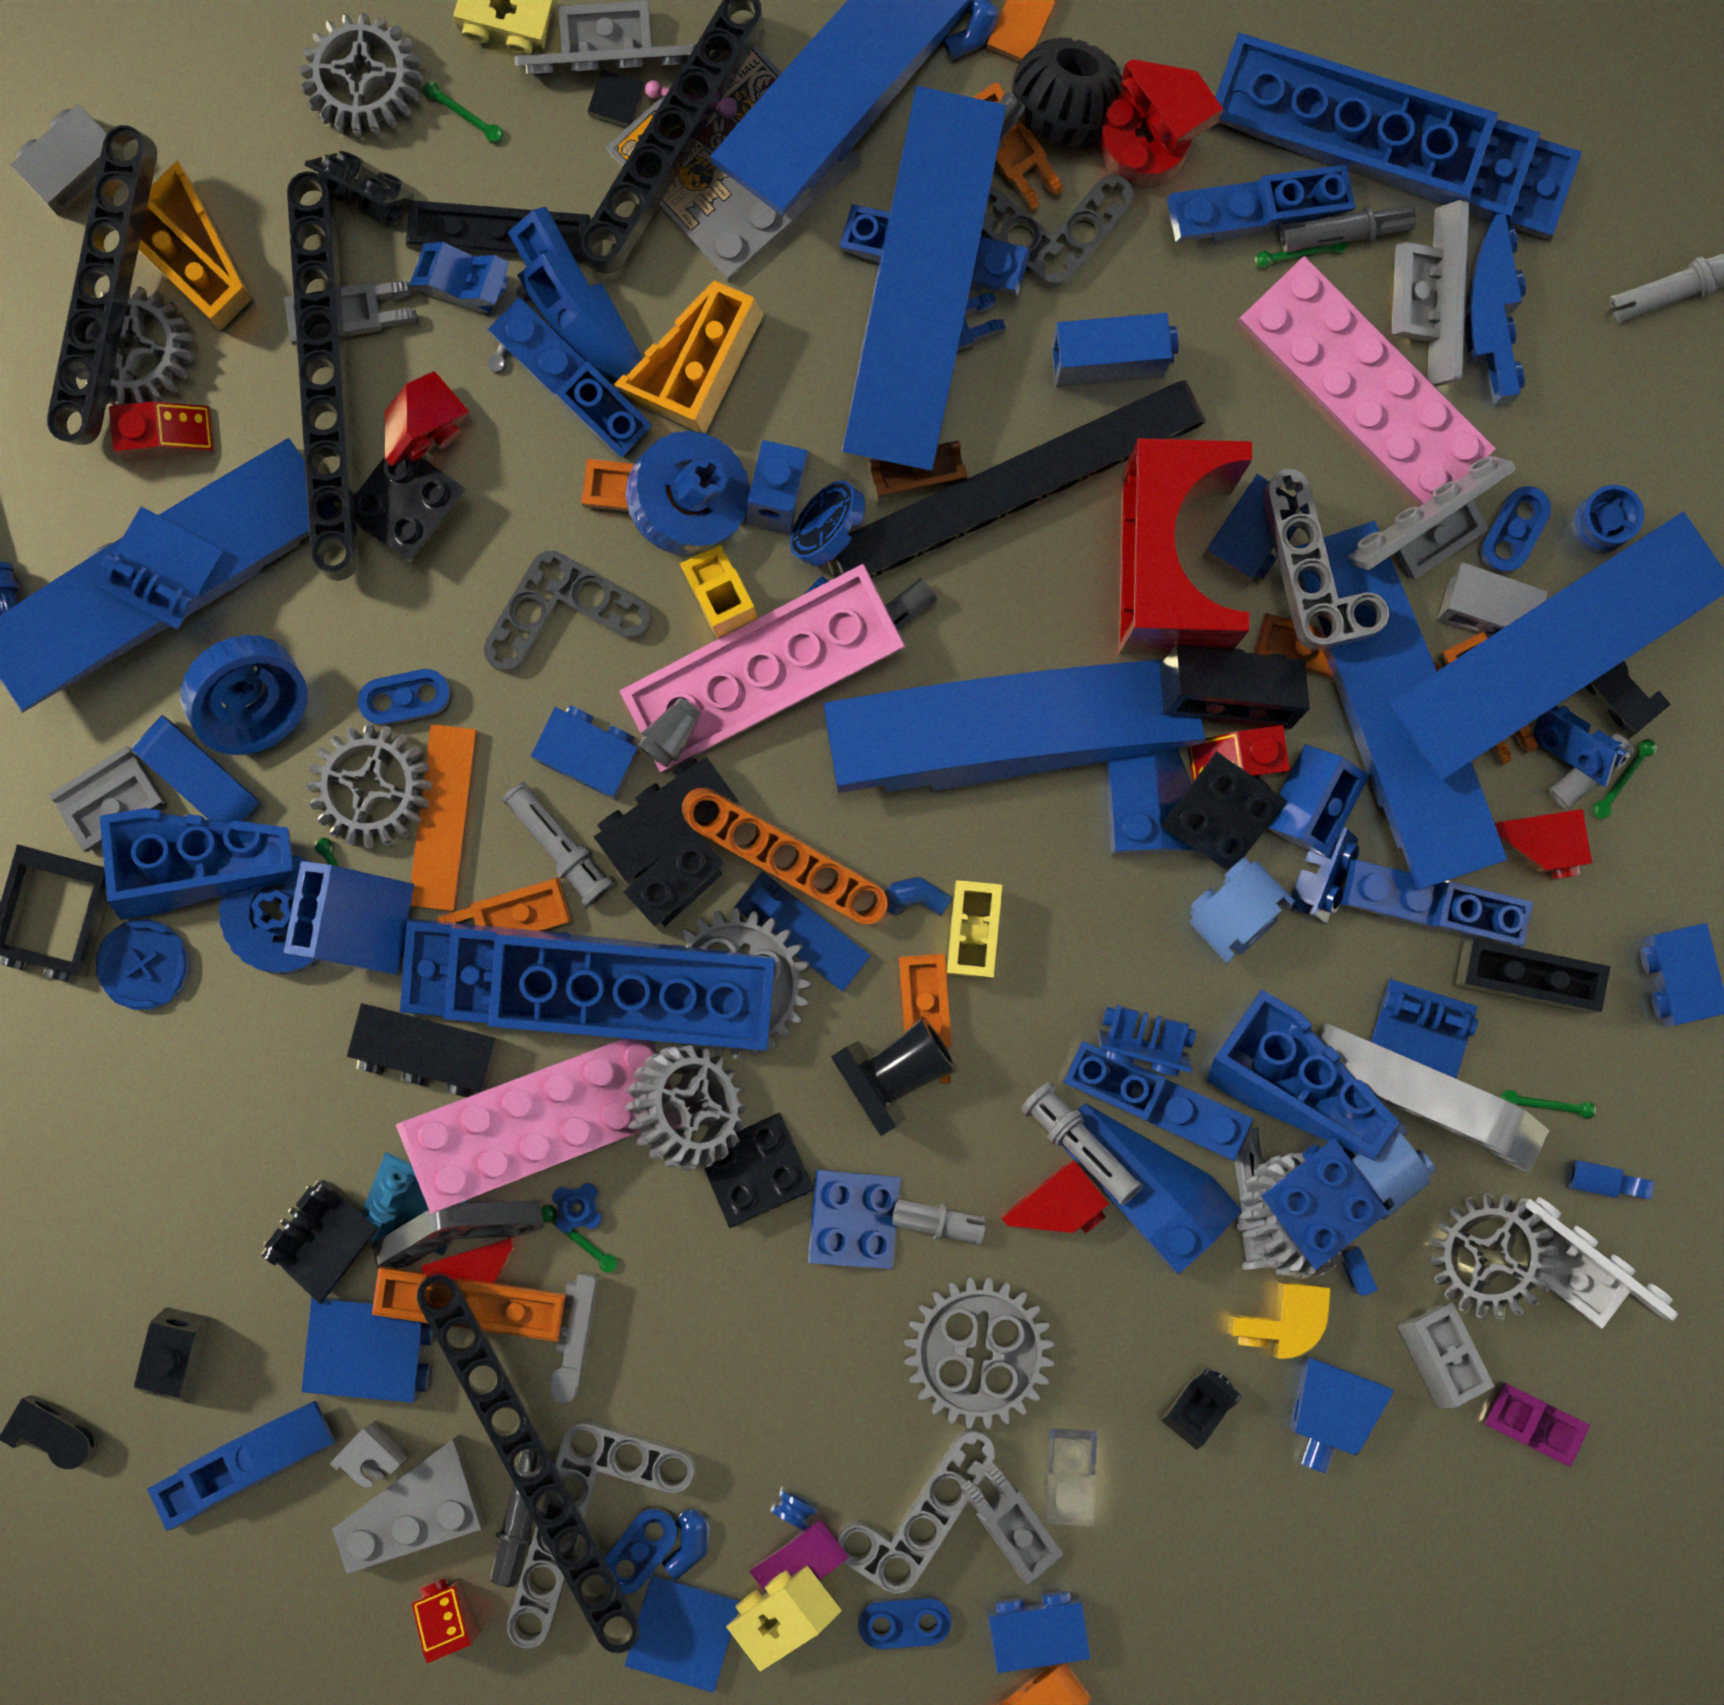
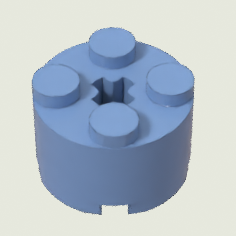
M1245 857L1225 874L1224 887L1217 893L1209 888L1190 906L1192 910L1189 914L1193 918L1189 924L1226 964L1231 963L1234 959L1233 949L1241 955L1279 921L1275 916L1282 911L1280 905L1288 911L1295 903V900L1258 861L1250 863Z
M1394 1114L1393 1116L1399 1123L1374 1161L1341 1147L1388 1211L1381 1218L1383 1220L1389 1218L1430 1184L1429 1176L1436 1171L1430 1158L1419 1149L1415 1151L1404 1138L1408 1134L1407 1130Z

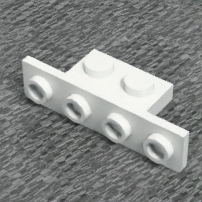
M1538 1197L1534 1202L1531 1199L1521 1198L1516 1204L1517 1206L1521 1201H1525L1528 1210L1527 1214L1532 1216L1537 1213L1542 1219L1541 1225L1546 1229L1550 1228L1554 1233V1236L1543 1247H1556L1558 1255L1544 1258V1263L1555 1266L1557 1274L1549 1275L1542 1272L1539 1279L1547 1282L1551 1286L1550 1290L1597 1327L1603 1329L1629 1293L1664 1320L1674 1321L1679 1315L1669 1306L1673 1299L1652 1283H1649L1646 1288L1632 1278V1275L1635 1273L1634 1268L1614 1254L1607 1259L1594 1249L1599 1242L1578 1226H1575L1571 1231L1557 1220L1561 1212L1546 1200Z

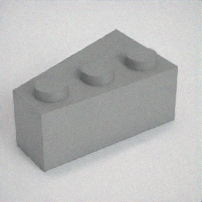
M457 1435L332 1529L346 1574L482 1530L487 1524L460 1436Z

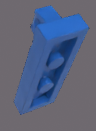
M763 871L734 906V908H740L742 915L746 918L749 917L752 911H759V925L762 926L770 918H775L776 925L773 932L777 935L782 931L790 929L791 934L785 942L787 946L791 947L797 944L803 946L795 956L802 961L809 962V967L841 992L847 988L871 957L865 950Z

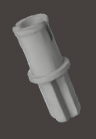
M1615 734L1611 737L1617 742L1620 741L1625 744L1624 750L1629 752L1628 758L1633 755L1634 749L1625 737L1620 734ZM1614 765L1612 772H1613L1615 769H1617L1618 767H1616V766ZM1574 768L1556 785L1550 787L1549 793L1564 810L1569 811L1576 802L1595 786L1602 787V785Z
M898 1200L892 1215L893 1224L897 1227L934 1234V1240L944 1237L978 1246L982 1243L986 1227L984 1226L986 1223L985 1216L947 1209L946 1204H941L937 1208Z

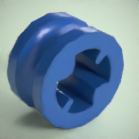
M782 1489L779 1493L781 1497L780 1504L773 1505L770 1511L793 1526L805 1530L809 1527L807 1518L809 1515H815L818 1509L797 1495Z

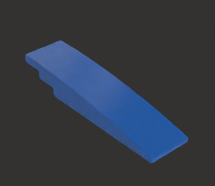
M847 0L710 156L711 163L781 216H784L808 187L810 189L814 188L836 160L841 163L967 12L972 0Z
M1238 32L1216 94V99L1223 107L1219 123L1331 166L1347 164V169L1350 173L1441 205L1458 200L1469 202V214L1492 221L1497 214L1505 213L1508 226H1513L1516 230L1548 240H1552L1582 154V151L1540 139L1541 132L1497 119V112Z
M917 85L915 87L861 347L860 361L842 452L931 471L933 469L1006 110V105Z
M290 438L266 450L159 514V516L223 549L222 555L186 617L257 576L260 568L298 547L300 540L309 535L305 460ZM329 502L323 507L321 518L324 520H333L339 516L340 512L333 502ZM122 538L0 615V681L21 713L170 627L95 587L97 580L103 572L100 570V565L107 553L113 555Z
M1683 511L1386 706L1438 782H1441L1723 596L1724 569Z
M1374 520L1323 537L1338 599L1361 593L1379 595L1385 600L1389 608L1387 624L1377 634L1366 640L1324 649L1323 651L1329 668L1332 670L1334 682L1366 772L1370 775L1369 780L1379 808L1382 806L1384 808L1397 848H1402L1416 890L1418 891L1507 860L1472 761L1441 782H1438L1386 706L1436 673L1437 670L1391 557L1389 556L1370 570L1352 565L1348 558L1349 554L1358 549L1357 544L1360 540L1374 532H1380ZM1308 543L1296 546L1295 548H1305ZM1311 572L1299 573L1298 580L1301 589L1307 593L1318 592L1320 585L1317 576ZM1364 605L1355 607L1354 618L1356 622L1363 627H1373L1375 623L1374 612ZM1313 616L1312 620L1320 638L1329 637L1331 632L1329 622L1321 616Z
M1165 659L979 678L823 703L838 793L882 785L885 786L886 792L931 784L933 792L1204 744L1206 739L1201 719L1163 715L1160 665Z
M408 919L406 921L400 1012L444 1016L445 1020L488 1023V1027L767 1051L775 957L575 934Z

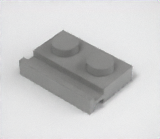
M125 746L49 794L50 799L57 806L60 815L84 852H89L102 843L99 816L143 808L156 810L165 804L144 768L139 764L133 751L128 746Z

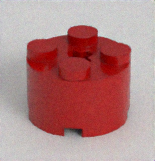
M1124 92L1117 96V100L1112 101L1111 107L1109 108L1108 106L1106 116H1104L1103 122L1105 124L1102 127V134L1099 138L1101 160L1111 175H1119L1127 179L1133 187L1148 189L1163 185L1174 178L1183 166L1192 140L1173 152L1166 142L1160 144L1155 137L1153 142L1149 143L1145 136L1138 137L1141 131H1145L1147 135H1153L1147 125V120L1150 118L1140 104L1137 106L1132 105Z

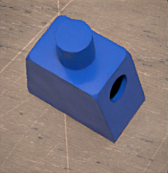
M762 440L748 497L747 526L791 536L811 454L810 451ZM762 510H771L778 513V515L769 514Z
M1304 1355L1290 1424L1292 1431L1310 1438L1300 1464L1327 1474L1336 1448L1357 1456L1389 1402L1394 1390Z

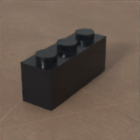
M1176 644L1160 665L1163 715L1266 727L1283 725L1284 729H1292L1310 709L1305 660L1288 658L1280 653L1261 655L1245 653L1244 650L1238 648L1234 650H1220Z
M694 756L690 757L672 771L676 777L662 788L657 783L649 786L635 797V801L638 803L637 806L624 815L620 810H617L597 825L601 832L596 834L594 839L628 885L646 872L692 829L682 814L683 800L690 791L696 788H708L740 805L738 799L707 756L700 761H697ZM712 800L699 802L693 812L694 819L699 822L711 820L716 813V803Z
M1472 938L1463 942L1455 986L1592 1014L1602 1012L1611 966Z
M361 1003L346 1057L358 1060L356 1069L378 1075L384 1074L385 1067L403 1071L402 1081L428 1087L430 1079L448 1083L445 1092L467 1098L472 1096L474 1091L483 1092L487 1090L500 1039Z

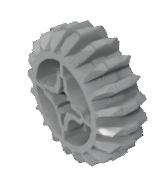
M364 12L360 14L358 24H353L350 16L344 14L342 16L344 26L336 29L333 22L327 21L325 26L329 33L328 36L324 37L319 33H313L312 40L318 48H304L303 55L310 63L299 67L301 76L308 79L300 87L304 95L311 96L307 102L311 111L321 110L319 118L322 123L329 124L335 120V128L339 133L346 131L351 123L352 131L358 137L362 136L364 125H369L372 133L379 135L380 127L378 123L386 120L390 128H395L397 123L393 116L394 113L398 112L402 116H409L410 109L404 100L418 101L419 93L412 86L423 83L422 74L415 70L421 66V59L418 54H412L415 46L411 38L401 39L403 31L400 26L394 25L387 30L388 23L386 18L381 15L371 25L368 14ZM370 45L378 46L389 52L395 58L397 68L387 67L385 63L374 61ZM353 46L351 53L346 58L334 60L343 50ZM364 60V64L368 70V73L363 74L362 81H359L358 88V85L354 77L360 75L361 69H363ZM326 82H336L338 87L350 89L349 94L352 98V105L344 104L332 97L327 91ZM389 89L381 99L370 104V99L375 92Z
M137 286L132 298L129 294L116 356V369L119 371L118 380H111L107 404L112 402L115 397L116 405L129 404L131 398H133L134 403H144L148 395H150L153 401L163 402V397L159 391L165 387L170 393H177L178 388L171 381L173 377L176 376L180 379L188 377V372L179 365L180 363L193 362L194 359L191 352L182 349L194 343L192 335L183 332L189 323L184 316L175 317L179 310L173 302L164 304V297L157 291L148 298L147 291L143 287ZM101 292L100 297L104 296L107 292ZM145 316L161 323L165 332L166 346L158 345L155 340L147 339V327L144 325ZM98 321L92 322L87 327L86 339L89 344L95 342L100 335ZM134 340H136L141 347L139 349H132L128 356L122 349L124 347H132ZM159 363L154 371L139 379L141 369L145 365ZM88 366L83 367L77 374V378L80 380L88 379L84 387L91 380V371Z
M365 724L363 738L361 739L354 727H348L346 734L349 742L344 744L337 735L331 736L330 741L336 750L332 754L324 748H319L317 754L327 761L325 766L321 767L317 764H311L309 767L310 772L321 776L320 781H311L306 784L307 790L321 792V796L312 799L309 802V806L313 810L326 807L327 810L317 818L318 823L324 826L335 820L336 822L331 828L330 835L336 839L342 836L346 829H348L346 843L350 846H355L358 843L361 834H363L364 845L368 849L374 848L376 834H380L384 845H392L393 838L390 830L395 828L400 836L403 838L407 837L409 832L402 822L408 818L414 824H420L422 819L419 815L412 812L414 806L429 807L430 802L418 796V791L432 789L430 781L418 780V776L424 775V773L430 770L427 763L413 765L412 763L420 757L422 751L418 747H413L403 752L408 745L409 738L401 734L391 743L393 730L390 727L384 726L378 739L372 724ZM374 750L372 757L368 756L365 765L360 770H339L342 764L351 756L362 751ZM388 753L395 756L403 768L406 780L405 790L389 784L386 780L387 765L385 760ZM376 774L378 777L374 781L385 790L390 791V793L379 790L378 792L370 791L367 798H363L362 795L365 791L349 780L352 779L358 782L362 780L370 781L372 775ZM334 783L350 788L353 793L354 799L351 808L354 809L351 820L341 812L336 803ZM383 801L400 803L398 808L385 819L373 823H365L367 816H371L374 807L378 803Z
M688 1044L677 1048L670 1046L662 1049L659 1054L656 1053L646 1058V1061H644L645 1066L638 1068L633 1073L637 1082L629 1085L626 1091L635 1100L627 1103L624 1109L635 1113L636 1119L631 1121L627 1128L635 1130L639 1128L642 1135L639 1137L636 1145L644 1146L650 1144L649 1158L658 1159L663 1157L664 1167L673 1168L679 1165L680 1170L689 1171L696 1167L703 1169L711 1166L715 1161L724 1159L729 1154L728 1149L736 1146L740 1141L735 1132L743 1130V1127L747 1124L738 1117V1114L744 1112L748 1106L738 1102L737 1095L742 1093L744 1087H734L731 1082L736 1071L730 1069L727 1071L722 1070L724 1057L716 1056L710 1059L709 1048L694 1050L693 1046ZM672 1073L682 1074L681 1083L676 1084L675 1088L671 1090L663 1088L666 1080ZM705 1125L709 1127L706 1135L699 1143L690 1141L692 1133L696 1132L699 1126Z
M1298 1152L1289 1153L1285 1156L1281 1154L1271 1157L1266 1163L1260 1164L1258 1168L1254 1169V1176L1244 1182L1249 1192L1239 1198L1247 1207V1210L1238 1218L1247 1221L1248 1230L1244 1233L1243 1237L1253 1239L1254 1246L1251 1253L1263 1254V1267L1275 1268L1277 1276L1282 1275L1285 1277L1291 1276L1292 1279H1305L1311 1276L1323 1275L1330 1271V1268L1336 1267L1337 1264L1342 1262L1341 1255L1349 1251L1351 1246L1350 1244L1347 1245L1320 1268L1314 1270L1262 1199L1261 1195L1305 1161L1302 1153Z
M1490 1193L1483 1195L1482 1209L1478 1208L1473 1198H1467L1465 1204L1469 1214L1465 1216L1456 1207H1452L1449 1212L1458 1222L1454 1227H1451L1446 1222L1440 1221L1438 1228L1444 1233L1449 1234L1447 1240L1433 1238L1431 1242L1433 1247L1444 1250L1443 1256L1430 1258L1431 1265L1446 1267L1445 1271L1438 1273L1434 1277L1436 1283L1446 1284L1450 1281L1453 1283L1445 1291L1444 1296L1448 1300H1453L1462 1293L1463 1297L1459 1302L1458 1308L1463 1312H1467L1474 1302H1477L1476 1316L1481 1319H1485L1489 1306H1493L1495 1318L1497 1320H1504V1305L1507 1304L1510 1305L1514 1315H1522L1523 1308L1518 1300L1523 1297L1532 1306H1537L1539 1301L1530 1291L1535 1286L1544 1292H1549L1551 1289L1547 1282L1539 1279L1541 1273L1557 1274V1268L1551 1264L1544 1263V1258L1557 1256L1558 1249L1553 1246H1542L1543 1242L1550 1240L1554 1236L1553 1231L1548 1228L1536 1232L1535 1229L1542 1223L1539 1215L1536 1213L1527 1220L1524 1219L1528 1213L1525 1201H1521L1514 1211H1511L1512 1197L1507 1194L1501 1197L1499 1208L1495 1207L1494 1198ZM1492 1219L1506 1220L1503 1228H1498L1497 1232L1490 1238L1480 1239L1467 1233L1472 1227L1483 1221ZM1519 1228L1526 1234L1531 1247L1529 1269L1518 1263L1512 1254V1248L1516 1241L1515 1235ZM1477 1244L1484 1249L1489 1248L1494 1251L1499 1245L1503 1246L1504 1250L1499 1253L1505 1256L1504 1260L1513 1265L1514 1268L1510 1269L1503 1264L1499 1265L1497 1263H1492L1489 1268H1486L1484 1263L1489 1260L1483 1257L1484 1253L1476 1249L1475 1245ZM1459 1245L1470 1250L1475 1257L1476 1265L1471 1274L1473 1278L1469 1285L1462 1278L1458 1268L1457 1255ZM1500 1274H1508L1521 1281L1513 1289L1501 1294L1490 1295L1481 1293L1485 1285H1490L1491 1281Z

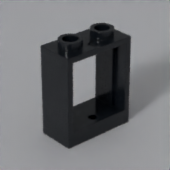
M692 828L623 893L662 932L728 872V869L722 859ZM684 887H687L686 891L681 892Z
M17 844L0 902V965L26 971L27 964L32 963L45 967L42 976L70 983L72 974L86 977L107 904L104 867ZM34 868L94 884L72 961L12 946Z

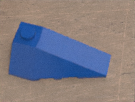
M1178 748L1105 761L1111 856L1197 851L1161 826L1162 822L1192 784Z
M148 808L99 816L107 902L120 920L170 912L294 874L290 833L287 827L233 820L231 823L206 820L203 816L192 814L184 817L163 814L161 810Z
M1261 989L1215 1056L1207 1082L1246 1106L1327 1141L1335 1138L1341 1147L1374 1161L1399 1121L1362 1080H1356L1339 1061V1054L1331 1046L1326 1047L1310 1029L1312 1024L1302 1013Z
M1084 1103L1077 1109L1085 1120L1083 1126L1143 1185L1141 1190L1128 1203L1120 1205L1118 1200L1064 1144L1061 1146L1170 1269L1180 1274L1218 1239L1241 1213V1208L1211 1175Z

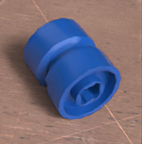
M1615 484L1603 486L1577 507L1571 524L1573 535L1579 545L1589 552L1598 554L1613 552L1636 536L1641 529L1645 515L1643 504L1637 494L1625 486Z

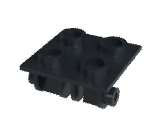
M339 151L338 154L324 155L323 157L305 162L304 166L318 172L323 177L335 199L341 202L345 200L346 205L352 206L360 194L361 197L357 204V210L362 213L368 207L366 215L384 225H387L389 222L397 225L404 212V209L399 207L398 204L413 199L415 195L403 188L404 182L401 179L386 172H379L377 175L363 167L364 161L345 151Z
M384 456L355 494L356 522L367 534L376 537L411 562L466 489L423 458L414 462L407 458L390 466Z
M1216 751L1162 822L1161 826L1229 871L1247 855L1287 800L1273 791L1262 779L1253 777Z
M780 1112L741 1131L735 1132L740 1140L736 1146L728 1149L729 1154L724 1159L715 1161L711 1166L704 1168L729 1229L744 1224V1222L768 1213L774 1208L781 1207V1205L814 1191L813 1184Z
M317 1180L313 1186L308 1185L305 1188L306 1192L295 1205L300 1210L294 1207L289 1209V1213L294 1218L291 1221L282 1218L280 1224L285 1229L277 1228L271 1238L263 1243L265 1250L261 1256L274 1266L278 1264L319 1304H322L378 1229L325 1180Z

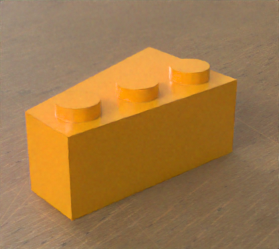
M177 160L151 186L138 252L221 331L252 298L188 174Z
M714 280L674 321L675 326L657 345L653 343L644 352L645 357L627 376L623 374L614 386L629 402L696 432L706 433L764 313L754 297Z

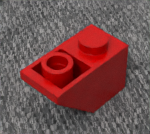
M1132 59L1125 64L1121 77L1123 79L1121 83L1122 90L1132 105L1137 106L1140 104L1150 118L1147 120V125L1160 144L1166 142L1174 152L1219 122L1223 107L1197 71Z
M435 371L406 383L385 410V460L390 466L407 458L414 462L424 456L432 446L437 444L439 448H443L454 441L461 433L458 426L468 415L469 411Z

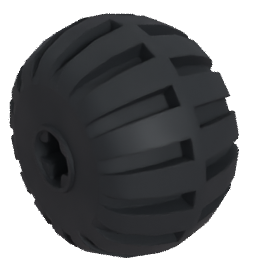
M1062 37L1043 41L1031 49L1016 68L1012 85V94L1019 97L1027 107L1025 113L1020 118L1023 125L1039 138H1046L1048 142L1057 145L1063 143L1065 146H1083L1098 140L1101 137L1102 127L1105 124L1103 120L1108 106L1110 108L1112 101L1117 100V96L1123 92L1120 70L1115 61L1108 54H1104L1103 50L1095 45L1090 46L1087 44L1088 42L1077 39L1074 41L1072 38Z

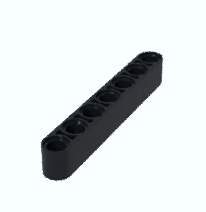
M723 0L586 227L581 239L582 248L589 266L596 272L608 274L619 270L714 114L717 104L723 99L762 33L763 16L759 0ZM740 10L749 11L754 15L745 24H738L731 20L732 15ZM718 48L726 49L731 53L729 58L723 62H713L708 58V55ZM700 86L708 91L707 95L699 101H692L685 97V93L692 87ZM670 125H679L685 129L681 137L673 140L664 138L662 132ZM647 163H656L662 167L661 172L653 178H644L638 174L643 165ZM625 201H632L639 205L637 212L630 217H621L615 213L617 207ZM601 240H610L616 244L615 249L606 256H599L592 252L595 244Z
M119 125L112 128L106 134L103 141L47 414V426L50 433L61 441L75 445H87L94 442L102 429L157 161V148L153 140L128 125ZM131 140H137L138 151L132 159L125 161L123 158L124 146ZM127 185L129 190L127 200L122 205L115 206L113 201L115 191L119 187ZM117 230L119 243L114 250L106 252L104 247L105 238L110 232ZM108 276L110 288L104 296L98 298L95 293V285L101 277ZM98 321L100 335L95 342L89 344L86 339L87 327L92 322ZM88 366L91 371V380L86 387L80 389L76 382L77 374L83 367ZM78 411L82 418V424L80 429L71 435L67 428V421L74 412Z

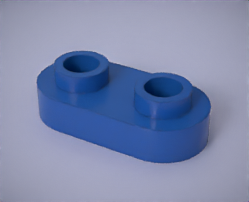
M1524 486L1516 489L1506 498L1481 545L1482 560L1490 570L1500 574H1508L1516 571L1526 562L1551 513L1550 501L1543 491L1535 487ZM1519 505H1527L1531 509L1532 516L1530 519H1523L1518 515L1517 508ZM1498 544H1505L1509 547L1511 555L1508 559L1500 558L1497 555L1496 547Z
M420 669L369 681L359 692L358 707L363 717L372 724L388 726L441 713L450 701L451 691L448 682L440 673L431 669ZM426 686H432L436 690L434 699L429 702H424L420 699V692ZM383 695L389 696L391 699L390 707L386 711H378L375 707L377 698Z
M654 1507L640 1512L605 1557L625 1594L639 1590L675 1544L678 1535L677 1523L674 1517L664 1509ZM650 1523L660 1524L663 1528V1536L659 1539H651L646 1533L647 1525ZM622 1560H629L634 1565V1573L630 1576L621 1575L617 1570V1564ZM602 1577L604 1583L608 1587V1581L604 1577Z
M932 1596L874 1600L861 1610L858 1618V1631L862 1640L875 1649L936 1645L946 1638L951 1628V1616L947 1606L940 1599ZM925 1614H931L937 1619L936 1626L931 1630H924L919 1625L920 1618ZM881 1617L886 1618L890 1622V1629L883 1634L875 1632L872 1627L873 1622Z

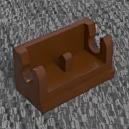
M959 440L938 444L932 471L878 459H868L877 505L939 492L967 479L968 475L966 466L962 462Z

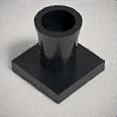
M924 1016L917 1020L901 1036L870 1058L859 1041L846 1046L831 1056L880 1136L894 1129L907 1119L896 1101L934 1080L957 1072L956 1064L934 1027Z

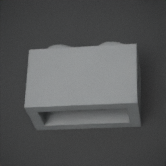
M77 104L73 109H65L57 114L50 123V129L38 140L33 139L25 143L17 152V159L10 165L58 216L95 182L106 132Z

